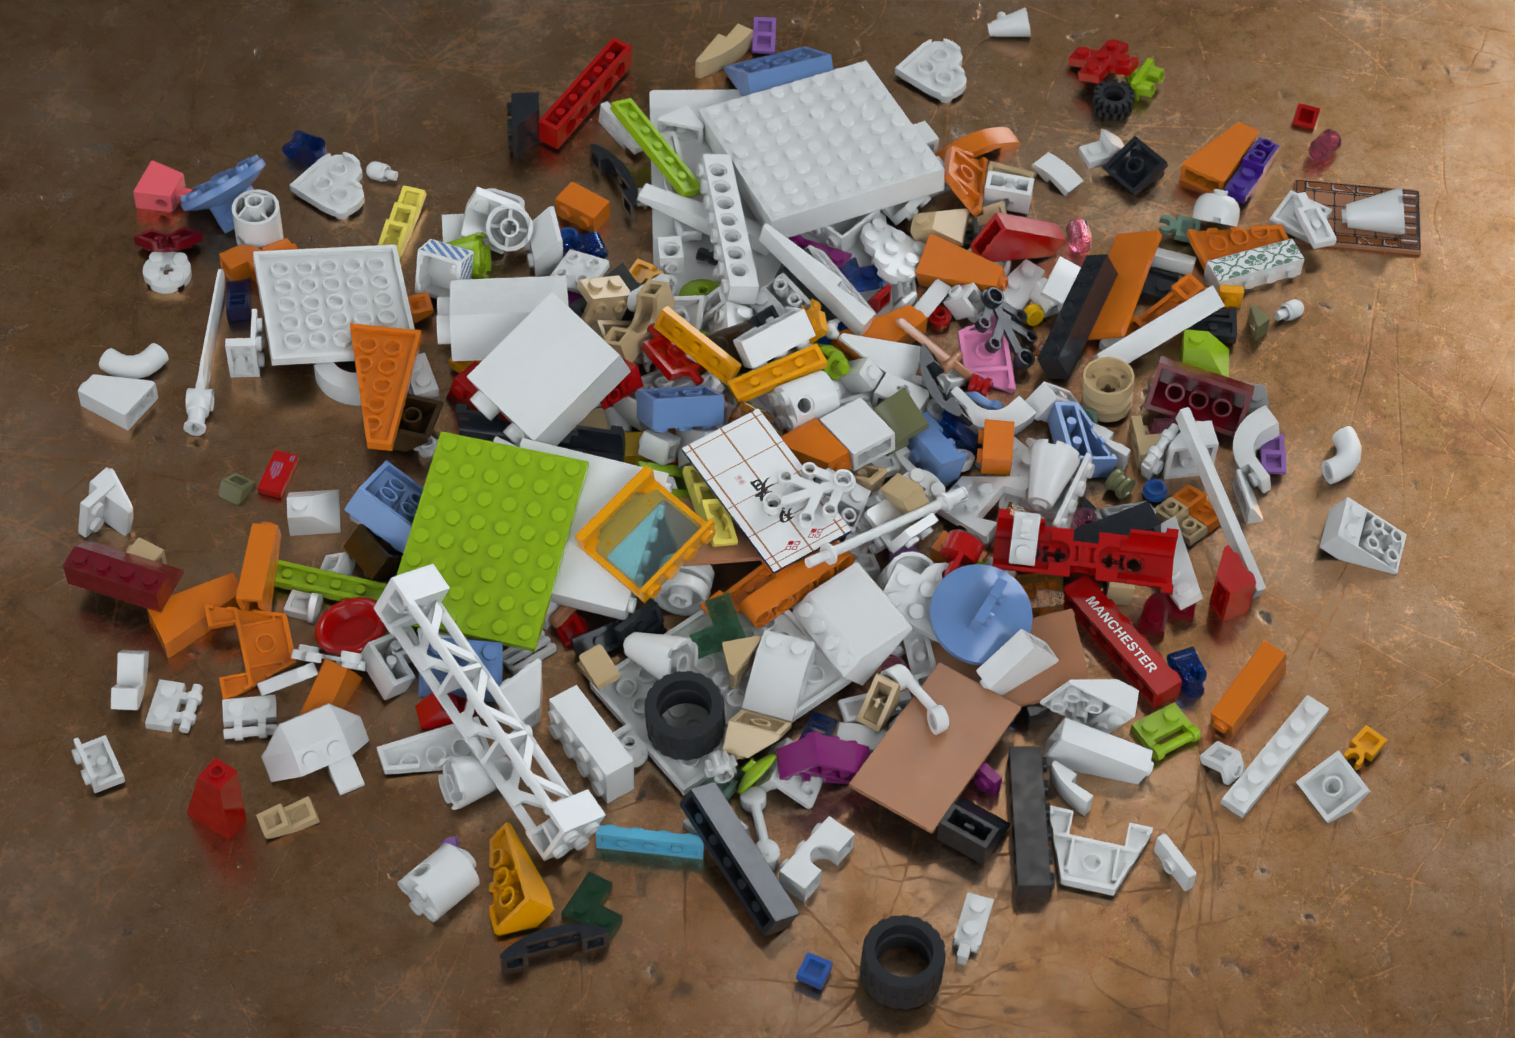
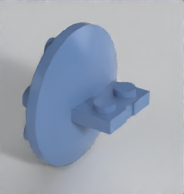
M256 154L237 163L238 166L217 173L210 178L211 180L192 188L194 192L191 191L180 198L182 209L184 211L210 209L223 232L231 231L234 229L232 204L241 193L254 190L251 185L264 169L265 161Z
M973 564L955 569L941 580L930 601L929 620L936 639L949 654L968 664L982 666L1020 629L1030 633L1032 627V608L1025 590L1011 575L993 566Z

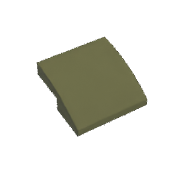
M906 388L888 397L873 409L895 432V450L886 454L887 456L908 446V439L929 429L927 420Z

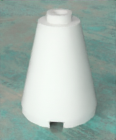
M1402 188L1346 204V209H1342V222L1347 223L1348 228L1397 235L1405 234Z
M1040 439L1033 443L1028 503L1036 511L1044 512L1053 507L1080 464L1079 452L1064 442L1056 441V444L1048 443L1049 439Z
M633 632L624 640L623 648L625 655L659 680L667 674L677 671L686 672L690 670V667L693 669L696 667L698 646L688 637Z
M448 756L441 758L438 768L443 767V774L438 775L439 784L446 803L454 805L451 809H461L498 789L476 756ZM506 756L492 761L505 781L509 780L513 762L509 761Z

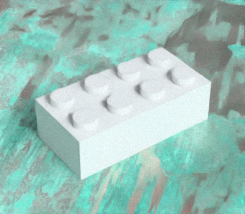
M575 685L549 699V731L555 740L559 739L568 758H573L576 761L580 774L590 780L594 793L598 797L602 796L608 804L633 790L634 760L579 687Z

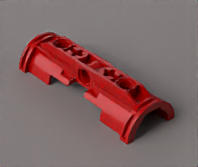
M999 509L993 552V567L1003 571L1009 570L1069 577L1070 573L1094 575L1095 580L1160 588V593L1173 594V562L1179 529L1167 528L1166 533L1131 529L1129 535L1100 532L1099 541L1096 544L1073 541L1074 529L1045 526L1046 519L1040 518L1036 549L1039 552V557L1035 560L1034 566L1009 563L1014 515H1010L1011 510ZM1044 550H1047L1046 555L1054 556L1055 552H1060V556L1064 557L1060 559V562H1055L1054 557L1048 556L1046 557V562L1042 561ZM1109 557L1112 563L1119 564L1120 558L1124 559L1122 570H1118L1120 565L1112 564L1111 568H1106V564L1102 562ZM1137 560L1141 564V569L1138 572H1131L1127 568V562Z

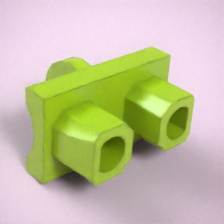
M1147 58L1143 66L1137 68L1130 76L1124 75L1126 85L1129 84L1134 90V101H1139L1141 96L1151 98L1156 89L1153 82L1161 84L1165 77L1164 69L1155 67L1154 59Z

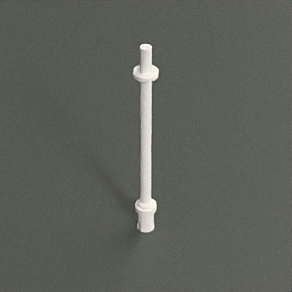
M959 486L950 492H941L936 496V501L835 546L828 542L822 544L819 553L805 559V565L811 568L824 561L828 565H832L837 562V556L938 510L943 512L952 510L953 506L966 502L969 499L967 498L969 497L968 491L965 487Z

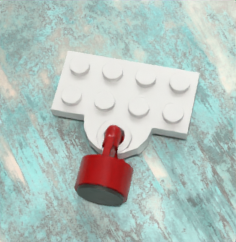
M960 529L952 530L949 532L940 550L941 556L945 559L944 563H935L927 567L921 575L897 563L883 592L913 627V630L938 642L929 620V606L932 595L941 580L950 572L963 566L977 564L984 550V545L978 537L970 532Z

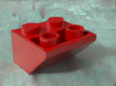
M1229 545L1224 546L1209 603L1222 622L1249 612L1256 586L1254 574L1246 569L1240 555L1234 552Z

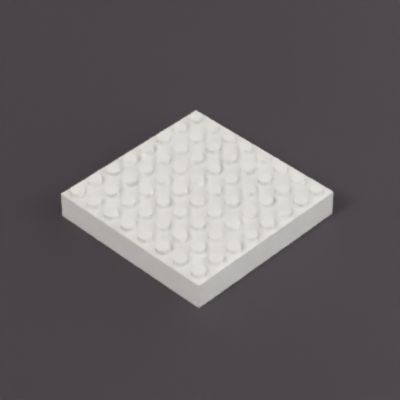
M867 61L698 109L699 120L704 124V139L714 154H731L738 191L762 228L768 223L786 238L944 190V167Z

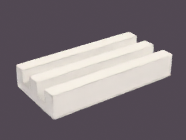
M542 630L537 650L546 646L544 649L533 654L532 651L510 647L503 651L502 663L515 676L524 665L531 664L537 658L543 660L555 653L557 646L551 643V639L545 636V632ZM523 658L525 659L520 663L516 664L515 666L512 665Z

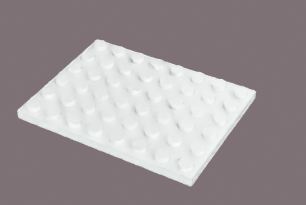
M701 609L663 634L692 639V642H695L698 646V658L695 669L690 667L689 671L704 674L707 678L712 679L721 690L725 706V734L718 747H715L712 752L723 750L729 720L741 710L752 670L751 667L735 689L731 688L723 660L722 642L757 635L762 637L764 630L815 642L790 610H787L765 626L755 628L743 613L715 625ZM816 642L815 661L793 722L851 683V680L843 677ZM628 657L615 666L621 675L620 679L600 690L590 682V688L623 726L627 723L632 725L634 732L648 746V755L685 796L690 789L698 787L708 780L704 771L706 767L704 760H708L709 754L699 759H691L690 761L675 760L662 755L659 750L653 747L646 730L644 703L645 698H647V692L659 679ZM683 703L669 708L662 715L661 719L673 727L690 728L702 723L709 716V713L696 704Z

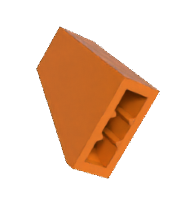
M816 417L781 436L802 466L806 462H812L819 468H830L835 472L840 469H851L849 451Z
M325 659L300 715L328 703L344 709L361 683L362 677L349 668L341 667L342 665Z

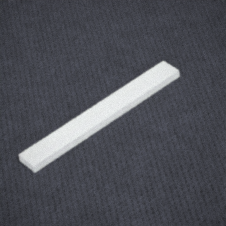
M1189 407L1180 409L1175 419L1229 546L1240 555L1243 565L1255 576L1256 586L1252 599L1259 597L1266 589L1264 581Z

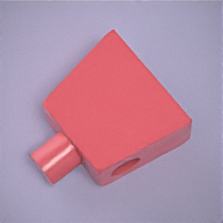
M151 160L135 187L133 194L136 208L172 212L179 201H181L180 198L191 191L194 192V190L186 188L184 175L181 172Z

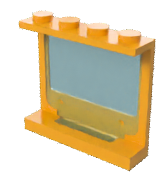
M645 465L575 535L577 546L645 603L650 597L654 598L659 594L662 585L668 579L672 580L676 577L680 567L685 562H690L703 544L706 545L715 536V523L711 518L707 522L669 492L655 480L654 471Z

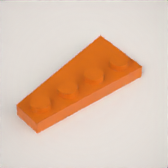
M1282 224L1259 225L1247 229H1241L1240 227H1230L1228 230L1207 228L1206 231L1188 229L1186 233L1204 272L1207 261L1289 240Z

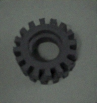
M1106 79V83L1101 81L1094 89L1092 100L1094 112H1098L1099 117L1105 115L1106 120L1112 117V121H1116L1117 117L1120 120L1124 119V116L1128 117L1133 108L1134 90L1131 89L1129 84L1125 86V81L1123 80L1121 83H1118V79H1114V82ZM1106 98H1116L1120 101H1110Z

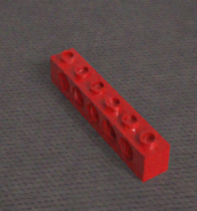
M614 37L606 44L539 119L540 141L557 149L560 148L632 66L631 45Z

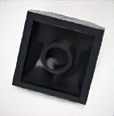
M1134 136L1102 168L1136 196L1151 182H1156L1163 178L1168 163L1138 137Z

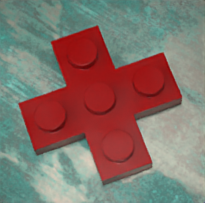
M1112 39L1107 40L1099 50L1077 47L1068 57L1069 66L1082 68L1078 72L1079 80L1099 84L1108 73L1130 76L1139 66V57L1126 54L1129 51L1128 43Z

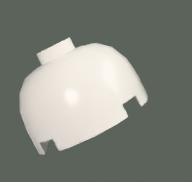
M1214 189L1213 193H1205L1198 198L1193 208L1192 218L1237 227L1240 209L1236 200L1227 196L1228 191Z
M503 204L495 208L488 215L485 224L486 235L489 242L497 249L505 252L516 251L524 247L531 239L533 222L522 207L515 204Z

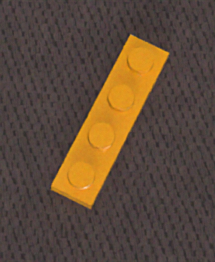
M667 306L661 310L653 328L728 386L727 381L736 378L742 364Z
M816 343L727 381V384L739 405L743 403L742 401H749L774 390L777 386L828 367V364Z

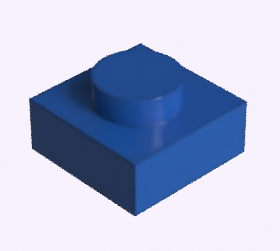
M807 952L797 972L796 980L822 990L833 968V962Z

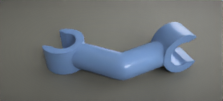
M976 391L964 392L972 401L987 410H999L1004 407L1000 401L989 400Z

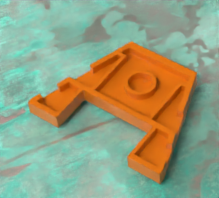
M212 604L204 605L208 630L236 625L246 672L219 677L223 700L234 699L257 687V683L277 676L296 666V659L291 658L294 647L286 613L254 609L253 611L239 610L237 607L227 606V608L215 607Z

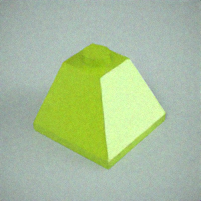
M1184 329L1180 362L1229 377V349L1208 331Z

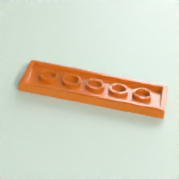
M1160 230L1119 233L1116 235L1108 256L1118 275L1088 340L1125 337L1162 238Z

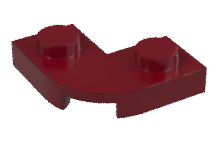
M186 226L169 234L151 228L134 235L135 245L155 252H173L189 249L194 244L202 241V233Z
M1160 592L1152 594L1144 603L1139 633L1164 638L1167 618L1193 622L1196 603L1180 611L1169 594H1162Z

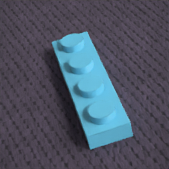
M612 824L600 825L599 830L596 831V848L703 859L705 844L700 836L694 833L678 834L667 830L650 831L640 827L623 828Z

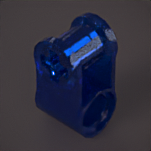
M295 130L289 143H285L282 147L286 157L310 166L328 154L326 142L323 138L307 134L301 130Z
M593 231L563 240V258L570 249L602 259L608 257L609 251L599 232Z
M1189 647L1167 654V664L1172 670H1176L1181 677L1182 692L1191 698L1202 696L1205 690L1204 682L1207 672L1195 648Z

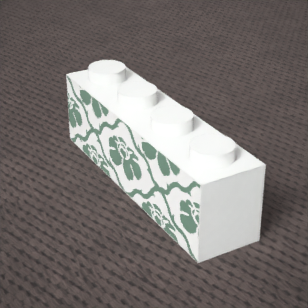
M1293 239L1207 261L1204 278L1209 287L1213 285L1218 290L1220 285L1244 286V289H1252L1255 286L1300 275L1304 257Z

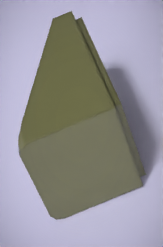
M1252 304L1247 321L1253 338L1257 341L1267 334L1270 317Z
M233 473L221 480L218 495L229 502L239 505L255 487L256 482L240 474Z

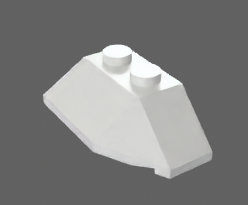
M328 703L280 723L261 758L271 782L302 777L352 756L369 741V738L359 715Z

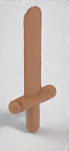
M903 318L896 319V324L920 344H926L944 362L942 367L945 372L943 374H947L953 369L966 380H971L973 373L959 362L963 358L961 351L957 350L950 355Z

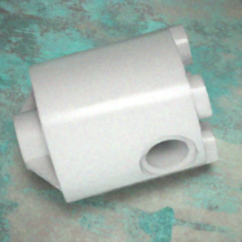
M259 189L249 190L241 193L234 200L232 215L238 246L250 245L261 249L260 247L284 239L279 201L275 195Z
M821 370L777 386L773 392L768 394L769 402L775 408L777 414L776 423L779 429H786L788 432L815 417L820 422V418L840 408V388L835 381H832Z
M445 843L398 882V886L411 899L409 905L418 916L423 913L430 921L435 922L472 892L480 883L474 869L477 864L471 854L466 850Z

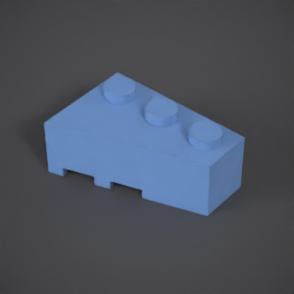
M924 412L922 414L929 424V429L908 439L909 445L906 447L910 450L909 459L917 468L934 474L945 487L953 485L958 481L968 455L964 451L959 452L954 447L955 441L952 438L947 439L942 434L943 428L928 412Z

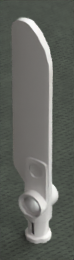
M218 269L196 387L188 388L186 392L188 420L184 423L183 429L194 436H200L205 433V418L209 416V412H212L214 408V390L209 389L211 378L210 370L224 300L225 273L223 269Z

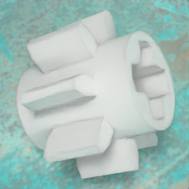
M716 750L709 754L708 760H704L706 776L708 779L713 777L715 783H726L737 773L735 766L738 764L734 754L728 756L727 751Z

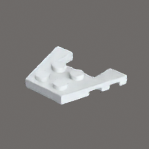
M961 476L948 492L963 486L968 491L969 497L967 498L969 499L966 502L953 506L952 510L948 512L939 510L937 514L956 526L961 525L965 527L967 532L978 535L983 543L988 544L996 534L997 522L983 518L1005 493L1028 498L1029 477Z
M1050 806L1049 821L1052 828V839L1060 884L1114 896L1151 838L1153 827L1129 822L1125 846L1069 834L1074 810Z

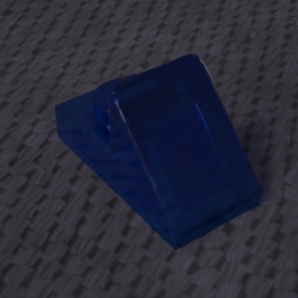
M853 257L839 269L858 292L883 288V279L877 275L878 269L875 265L859 267L856 257Z

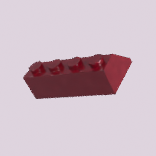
M1161 356L1144 408L1176 418L1180 409L1189 407L1195 421H1212L1215 431L1234 437L1239 425L1245 419L1255 386Z
M92 541L75 545L63 564L68 584L160 613L184 574L182 569Z

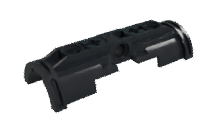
M457 403L455 412L458 417L459 435L491 442L497 436L514 444L503 433L511 422L502 421L499 414L490 421L480 411L470 410L468 405ZM577 425V431H571L557 445L558 447L624 462L626 440L624 429L621 426L611 425V429L608 430Z

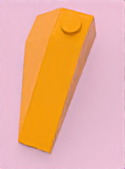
M506 822L490 838L489 867L494 869L493 882L489 883V891L493 893V904L489 906V915L494 932L497 935L537 927L554 910L547 886L512 825Z

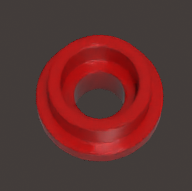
M938 306L928 317V321L933 328L943 329L951 322L952 315L947 308Z

